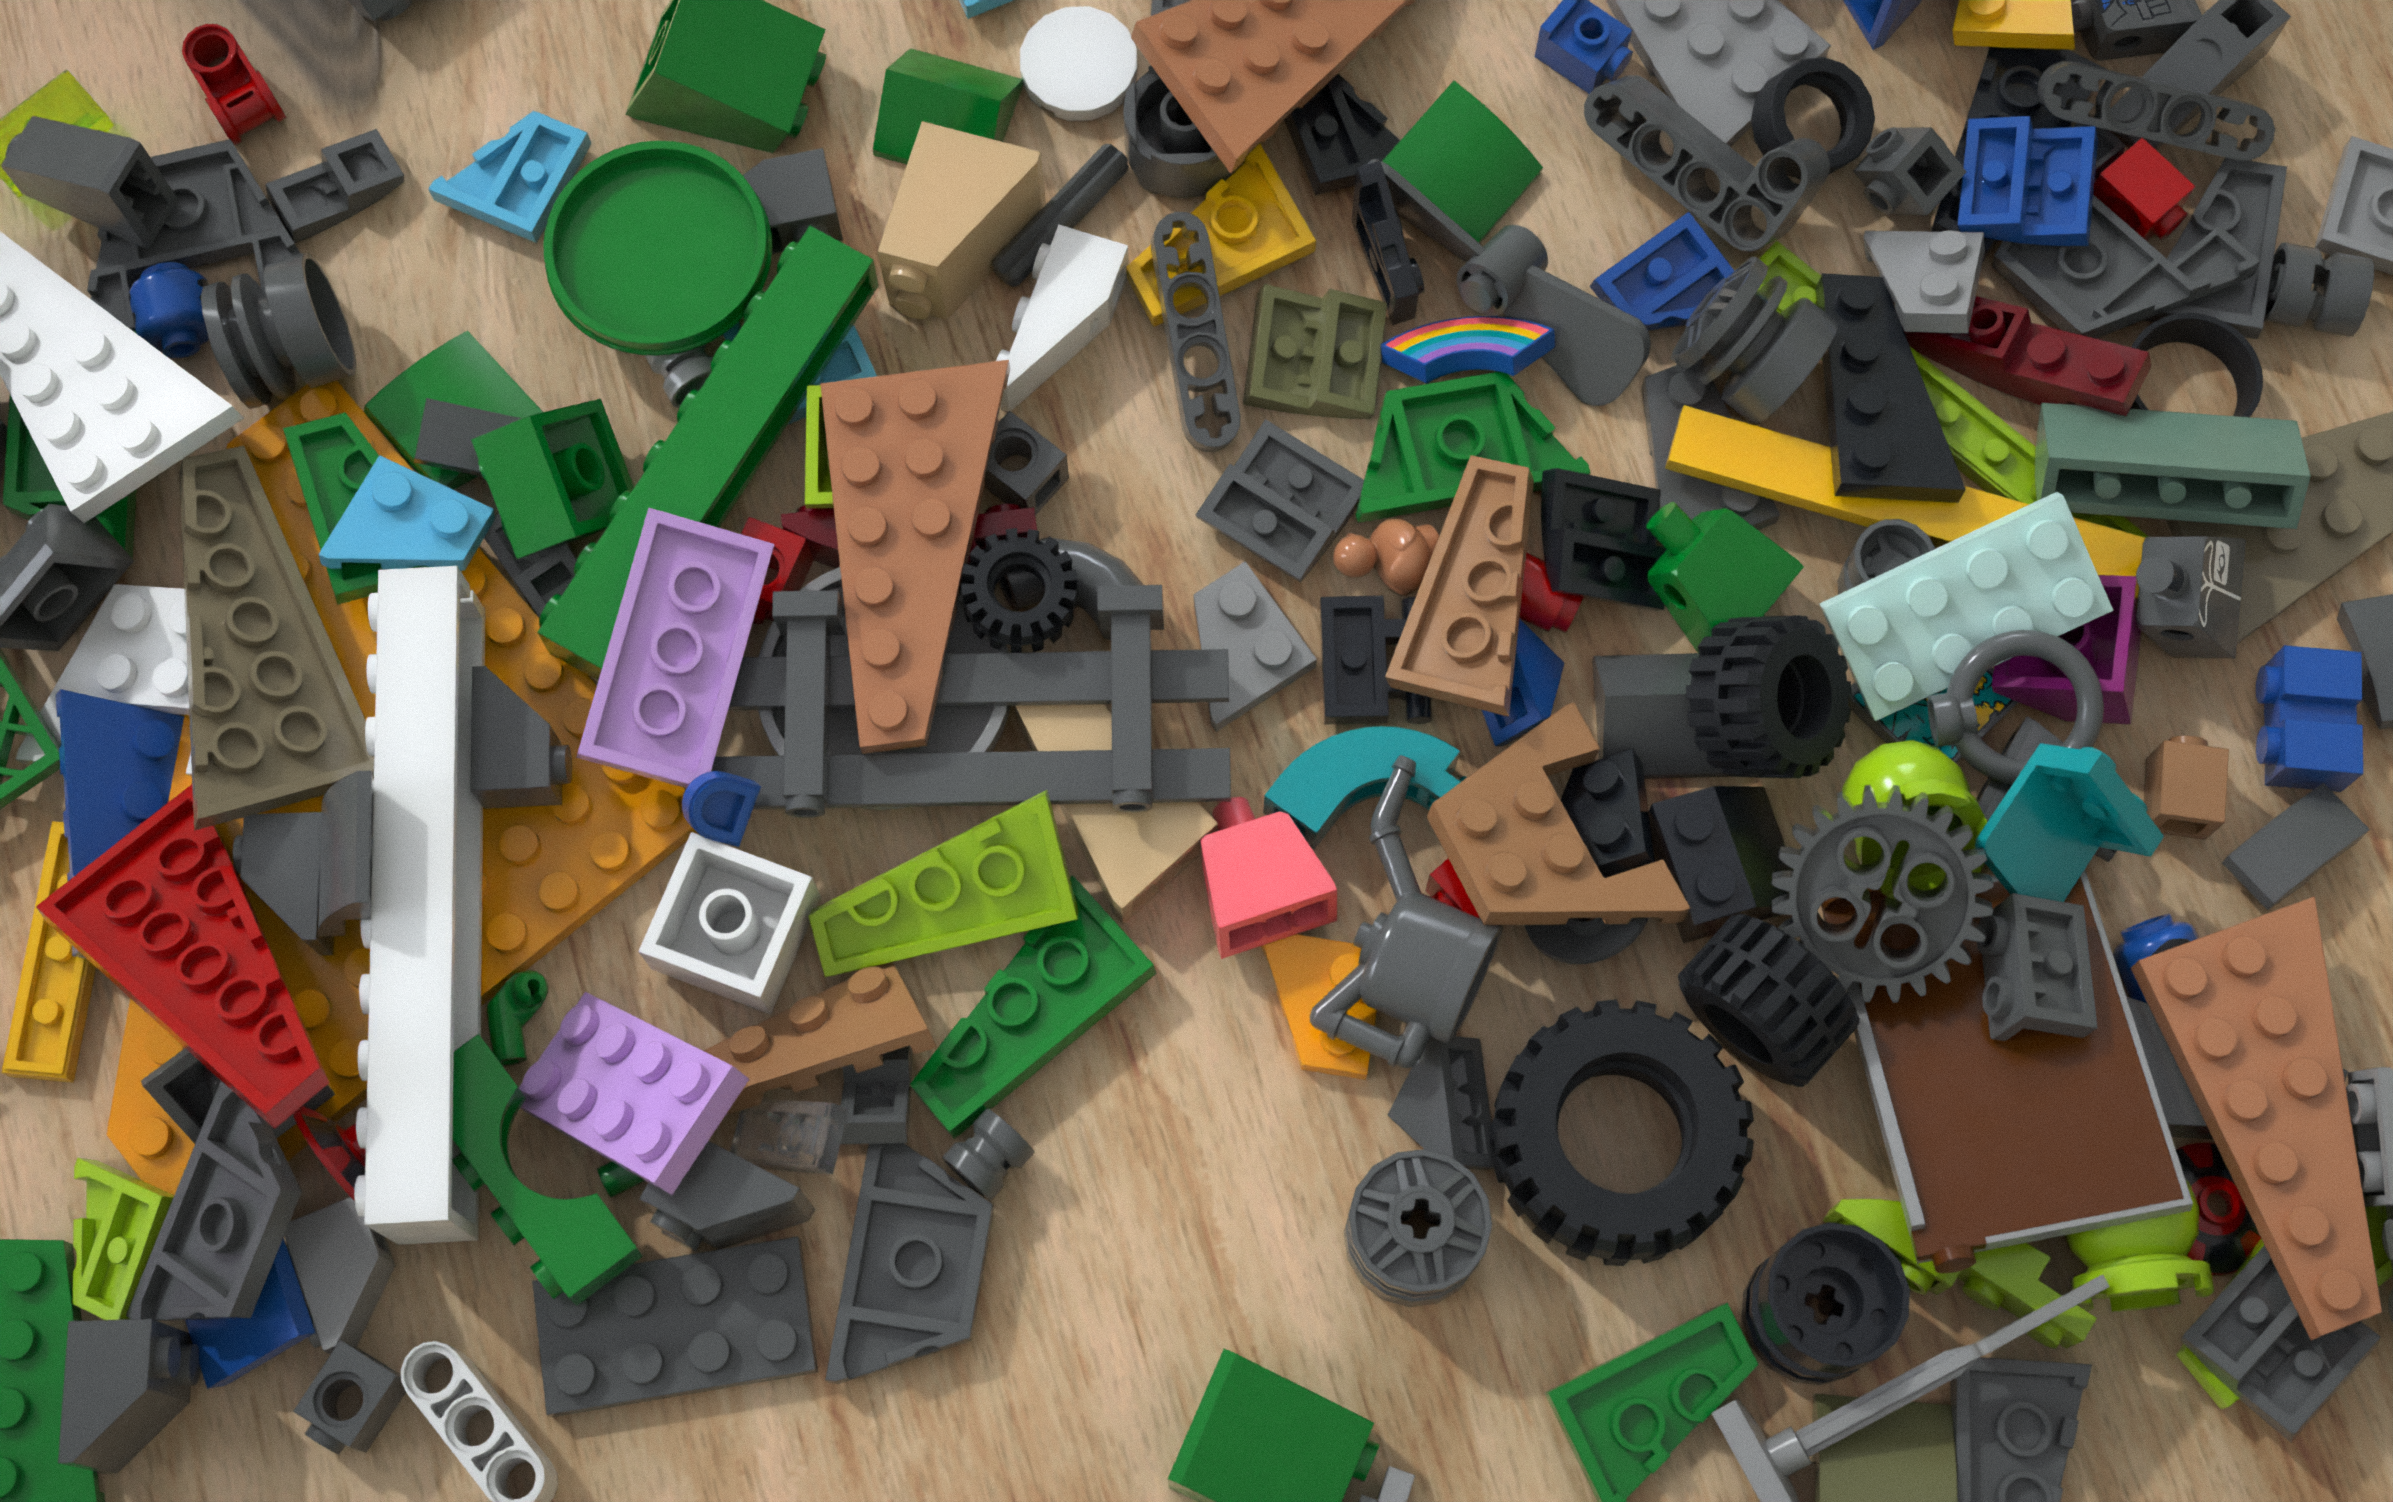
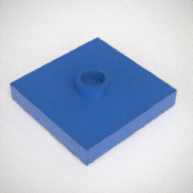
M284 1238L251 1318L185 1320L192 1343L197 1344L199 1347V1365L207 1389L228 1385L316 1333Z

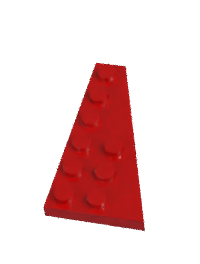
M192 784L36 906L45 921L274 1129L330 1083L217 826L213 825L194 831Z

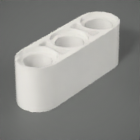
M437 1341L424 1342L413 1348L405 1357L401 1368V1382L404 1389L492 1502H551L558 1487L557 1472L552 1462L473 1361L463 1352ZM448 1358L453 1366L451 1382L442 1391L430 1393L425 1383L427 1370L434 1362ZM489 1410L494 1418L492 1435L481 1445L471 1446L466 1438L467 1423L479 1411ZM529 1462L535 1470L536 1481L534 1487L525 1497L513 1499L507 1491L506 1480L508 1474L518 1464Z

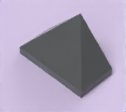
M1456 1036L1453 1042L1448 1045L1430 1037L1419 1062L1411 1068L1387 1115L1424 1149L1451 1156L1467 1169L1490 1170L1494 1169L1493 1162L1496 1158L1495 1146L1490 1145L1491 1115L1481 1040Z

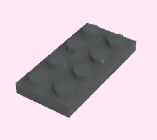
M798 1236L635 1263L577 1306L568 1298L565 1292L553 1300L539 1280L532 1281L546 1415L550 1417L818 1373L802 1243Z

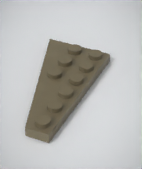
M2393 411L2301 438L2311 477L2297 529L2166 519L2173 537L2208 536L2243 538L2246 540L2237 644L2262 625H2266L2280 615L2290 605L2311 590L2322 585L2375 547L2393 532Z
M240 446L183 458L179 474L194 831L322 796L337 781L356 771H372V778L374 780V756L368 754L365 741L366 720L245 447Z

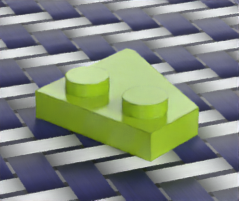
M77 1158L74 1166V1179L87 1181L86 1218L74 1219L73 1246L76 1250L77 1262L73 1271L72 1304L104 1320H128L130 1318L126 1316L174 1195L98 1160Z

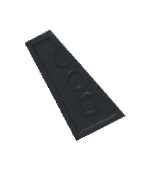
M1990 47L1955 154L1956 159L1964 167L1968 119L2030 116L2033 129L2072 127L2075 122L2064 120L2051 114L2040 103L2037 89L2043 72L2051 65L2061 61H2073L2103 69L2106 68L2070 50ZM2070 74L2069 80L2066 83L2056 82L2053 88V93L2061 98V106L2066 105L2069 97H2077L2089 101L2095 91L2084 89L2074 83L2075 74ZM1962 178L1940 202L1931 232L1949 230L1960 232L1958 216ZM1984 237L1985 253L1983 262L1998 240Z

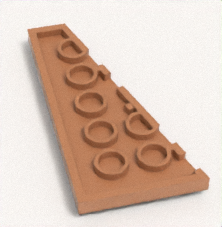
M1009 360L820 383L859 747L862 754L927 746L943 675L942 667L950 631L953 630L956 617V604L962 581V571L964 564L968 562L985 486V473L991 446L996 437L1004 389L1006 390L1010 374Z
M2315 896L2137 961L2131 967V970L2310 1339L2314 1340L2381 1313L2382 1309Z

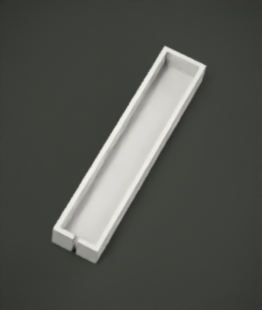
M458 566L378 570V592L370 593L368 598L370 627L373 632H377V654H370L368 656L366 673L369 690L372 694H376L375 717H368L365 724L366 748L368 754L374 756L371 919L361 920L362 942L366 949H370V974H362L359 984L361 1010L364 1015L369 1014L368 1040L360 1041L358 1047L359 1075L362 1081H367V1107H360L356 1118L357 1141L361 1149L366 1148L365 1175H359L356 1179L355 1207L358 1216L364 1217V1225L397 1245L478 1240L479 1190L473 1191L452 1162V1159L461 1153V1150L452 1139L453 1058L456 1049L477 1034L481 1036L483 806L470 791L472 667L485 666V608L474 591L470 590V585Z

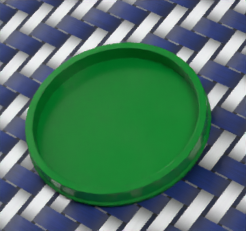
M646 141L614 149L593 160L581 169L561 191L551 209L544 233L543 248L546 275L551 292L565 316L575 327L598 343L615 350L638 355L660 356L686 352L701 347L730 330L744 317L745 310L752 297L759 290L763 289L772 258L770 224L760 199L744 176L718 155L701 147L682 142Z

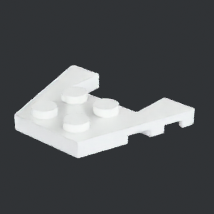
M120 584L112 586L40 711L60 746V717H57L55 697L60 689L170 714L189 715L184 589ZM26 736L17 752L16 760L29 766L45 754L34 737ZM190 753L186 774L192 777Z

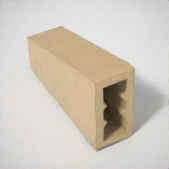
M1103 704L1014 706L1017 722L1032 751L1112 750V713ZM1198 802L1152 803V809L1143 812L1117 811L1113 809V803L1059 804L1114 915L1123 925L1201 856L1200 840L1205 835L1218 831V823Z

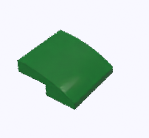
M1455 80L1382 161L1397 171L1479 244L1543 170L1542 165L1521 140L1492 111Z
M468 330L411 365L381 389L364 406V413L419 474L453 490L478 476L414 463L426 398L519 418L543 412Z

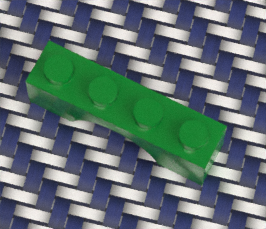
M477 1034L454 1051L452 1139L461 1150V1153L455 1156L452 1162L474 1192L486 1185L500 1203V1206L490 1214L511 1243L515 1246L525 1238L540 1260L531 1265L530 1269L554 1300L565 1292L568 1298L577 1306L643 1256L597 1193L575 1199H556L538 1194L518 1180L509 1157V1134L514 1118L526 1097L482 1037Z

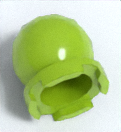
M1914 740L1882 744L1855 763L1842 787V792L1850 799L1853 806L1862 804L1865 785H1871L1877 802H1886L1893 785H1898L1901 791L1902 804L1911 806L1921 792L1927 793V814L1933 816L1941 808L1948 805L1952 808L1953 812L1951 823L1947 828L1949 831L1964 825L1971 827L1973 836L1963 847V850L1975 848L1976 839L1987 823L1976 798L1970 793V786L1961 767L1938 747ZM1858 837L1853 839L1856 844V854L1861 865L1870 864L1881 855L1883 848L1873 838ZM1905 840L1897 843L1891 856L1886 877L1880 887L1882 893L1888 898L1896 899L1893 895L1892 877L1910 844ZM1927 862L1915 866L1908 874L1907 880L1917 889L1931 890L1942 883L1946 873L1937 864ZM1985 862L1972 870V873H1980Z
M2187 1180L2186 1183L2193 1202L2191 1211L2065 1235L2070 1250L2089 1267L2085 1273L2075 1276L2070 1281L2072 1290L2102 1274L2110 1285L2107 1289L2077 1304L2085 1311H2090L2094 1309L2092 1299H2110L2111 1312L2144 1310L2181 1304L2178 1290L2195 1287L2196 1297L2202 1298L2210 1296L2214 1292L2210 1265L2205 1261L2192 1260L2187 1256L2199 1235V1206Z

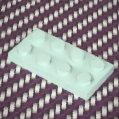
M2059 492L2046 496L1819 603L1830 629L1839 643L1841 653L1845 656L1848 668L1868 712L1874 721L1948 688L1952 675L1962 659L1974 647L1995 635L2015 630H2035L2058 637L2114 611L2066 500Z

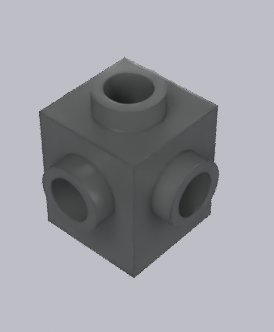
M1891 127L1882 131L1868 144L1866 148L1868 154L1853 170L1866 186L1864 190L1865 196L1876 209L1885 214L1928 215L1967 172L1932 127Z

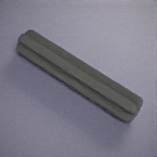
M1112 144L1102 145L993 259L994 273L1011 287L1019 286L1033 271L1035 258L1042 243L1051 245L1058 224L1073 229L1128 171V159Z

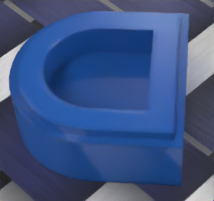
M722 771L706 772L696 777L686 788L682 799L683 815L688 824L701 836L739 847L761 786L754 780Z

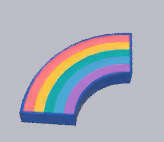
M1473 316L1447 319L1405 331L1381 344L1382 363L1426 384L1447 374L1466 370H1492L1514 376L1555 348V333L1553 328L1510 317Z

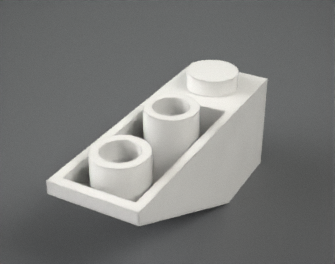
M1059 224L1051 245L1042 243L1033 266L1032 278L1037 279L1031 298L1022 296L1015 310L1012 331L1017 332L1012 348L1010 351L1002 349L996 360H1009L1010 374L1006 390L1004 389L1001 410L1012 411L1110 325L1127 280L1126 267L1129 265L1128 245Z

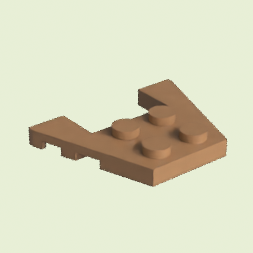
M1574 702L1563 706L1433 802L1427 814V819L1484 925H1566L1569 918H1602L1605 924H1629L1631 918L1659 917L1660 924L1681 922L1688 914L1690 906L1664 860L1662 859L1604 878L1547 777L1594 762L1600 750L1599 745Z

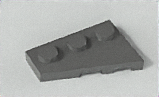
M1702 358L1688 369H1682L1679 365H1675L1645 377L1642 385L1649 452L1653 458L1656 489H1660L1659 510L1666 504L1675 502L1692 520L1701 512L1726 508L1735 512L1757 530L1775 524L1780 513L1772 499L1665 469L1679 415L1684 405L1732 419L1724 401L1721 400V395L1714 381L1712 380L1705 385L1695 379L1696 370Z

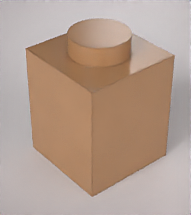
M2175 736L2164 740L2146 758L2143 802L2148 808L2147 814L2162 834L2206 840L2225 823L2229 749L2208 746L2207 740L2196 736Z

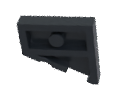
M1379 160L1356 168L1351 222L1383 302H1387L1386 310L1392 325L1415 318L1418 295L1424 293V282L1418 263L1414 258L1409 259L1403 239L1401 221L1394 207L1385 173Z

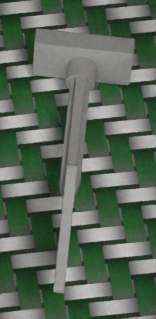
M2102 1274L1973 1344L1940 1353L1796 1432L1790 1426L1767 1439L1761 1427L1739 1399L1728 1403L1711 1414L1760 1502H1800L1788 1476L1812 1464L1810 1456L1955 1379L1981 1356L1996 1350L2107 1289L2110 1285Z

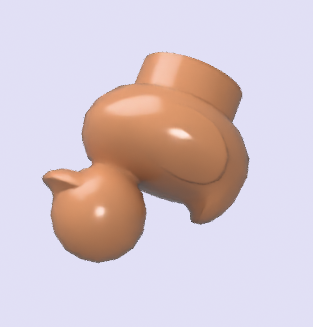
M1388 519L1376 526L1369 539L1354 533L1347 534L1336 545L1333 561L1339 572L1349 578L1363 577L1369 574L1374 567L1386 587L1395 594L1407 596L1409 593L1419 589L1439 534L1429 524L1415 527L1402 519Z

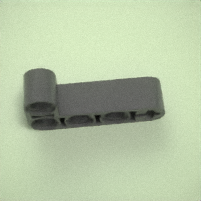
M1627 75L1594 88L1588 94L1584 104V116L1587 125L1597 136L1729 244L1741 251L1752 252L1761 249L1788 233L1821 189L1830 172V161L1826 150L1820 143L1809 138H1798L1767 152L1754 167L1651 82L1639 75ZM1661 131L1667 133L1672 139L1674 145L1672 156L1666 154L1661 147ZM1787 157L1794 160L1800 167V184L1791 181L1786 174L1785 160ZM1707 168L1714 171L1718 176L1720 182L1718 194L1713 192L1706 183L1705 171ZM1752 206L1759 208L1764 213L1767 220L1766 231L1757 228L1751 218Z

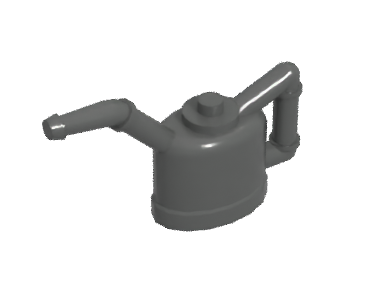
M1399 755L1391 766L1393 772L1373 813L1370 824L1371 835L1369 836L1371 844L1377 848L1397 902L1389 915L1381 912L1373 925L1366 922L1361 924L1353 943L1354 946L1362 949L1359 965L1312 1008L1309 1019L1314 1028L1328 1034V1038L1332 1040L1338 1038L1387 1060L1388 1065L1392 1067L1398 1065L1403 1068H1412L1419 1062L1430 1037L1448 1045L1453 1042L1488 972L1502 935L1503 925H1484L1480 918L1421 893L1400 838L1402 833L1400 826L1396 825L1411 777H1415L1417 763L1408 757ZM1362 999L1363 1003L1367 1006L1407 1023L1403 1034L1398 1037L1348 1015L1347 1011L1357 1001Z

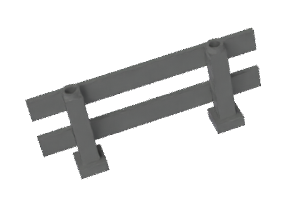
M1162 585L1097 586V611L1100 631H1111V651L945 654L942 667L943 675L936 707L1111 704L1112 750L829 755V709L855 708L850 656H830L831 635H845L846 617L844 605L838 591L773 592L772 617L781 636H787L786 657H743L728 711L785 710L784 755L715 757L712 771L730 773L758 783L761 788L753 809H785L787 815L800 818L822 816L825 814V808L1018 805L1045 790H1048L1051 804L1113 803V809L1121 812L1147 811L1152 809V803L1231 801L1230 748L1152 749V703L1229 702L1228 649L1151 650V630H1164Z

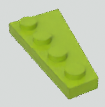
M1048 790L812 909L808 916L824 976L829 977L1076 920L1079 912Z

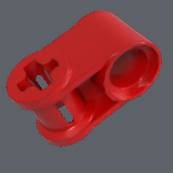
M204 24L194 28L187 34L182 46L184 60L207 96L205 101L234 146L242 143L241 135L271 119L280 122L287 118L258 70H254L235 37L227 28L218 24ZM226 57L225 61L220 65L208 67L213 60Z

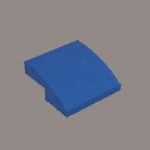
M2030 116L1968 119L1964 169L1967 172L1962 177L1958 216L1959 231L1984 232L1985 238L2015 243L2089 246L2098 146L2096 126L2033 129Z

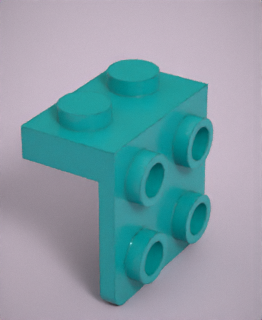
M2043 743L2039 744L1978 835L1975 848L1984 849L1987 858L1985 864L2010 895L2015 893L2064 902L2099 847L2152 856L2164 835L2147 814L2148 808L2146 804L2129 790L2117 774L2116 764L2108 755L2092 747L2075 749Z

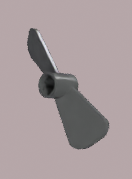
M1372 159L1369 163H1373L1379 160ZM1380 161L1398 215L1466 262L1459 269L1456 280L1460 295L1469 308L1487 316H1497L1504 313L1506 317L1528 320L1553 328L1555 348L1543 355L1542 358L1582 402L1593 406L1606 405L1617 399L1626 390L1647 361L1650 353V335L1641 320L1546 272L1545 270L1548 266L1546 249L1541 240L1525 227L1507 225L1482 246L1397 171Z

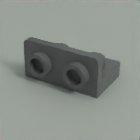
M2013 893L1993 908V915L1980 919L1979 925L1984 929L1986 935L1984 942H1977L1978 950L1982 954L1985 979L1982 1004L1985 1013L1988 1015L1991 1039L2006 1041L2023 1028L2084 1038L2098 1028L2083 905Z

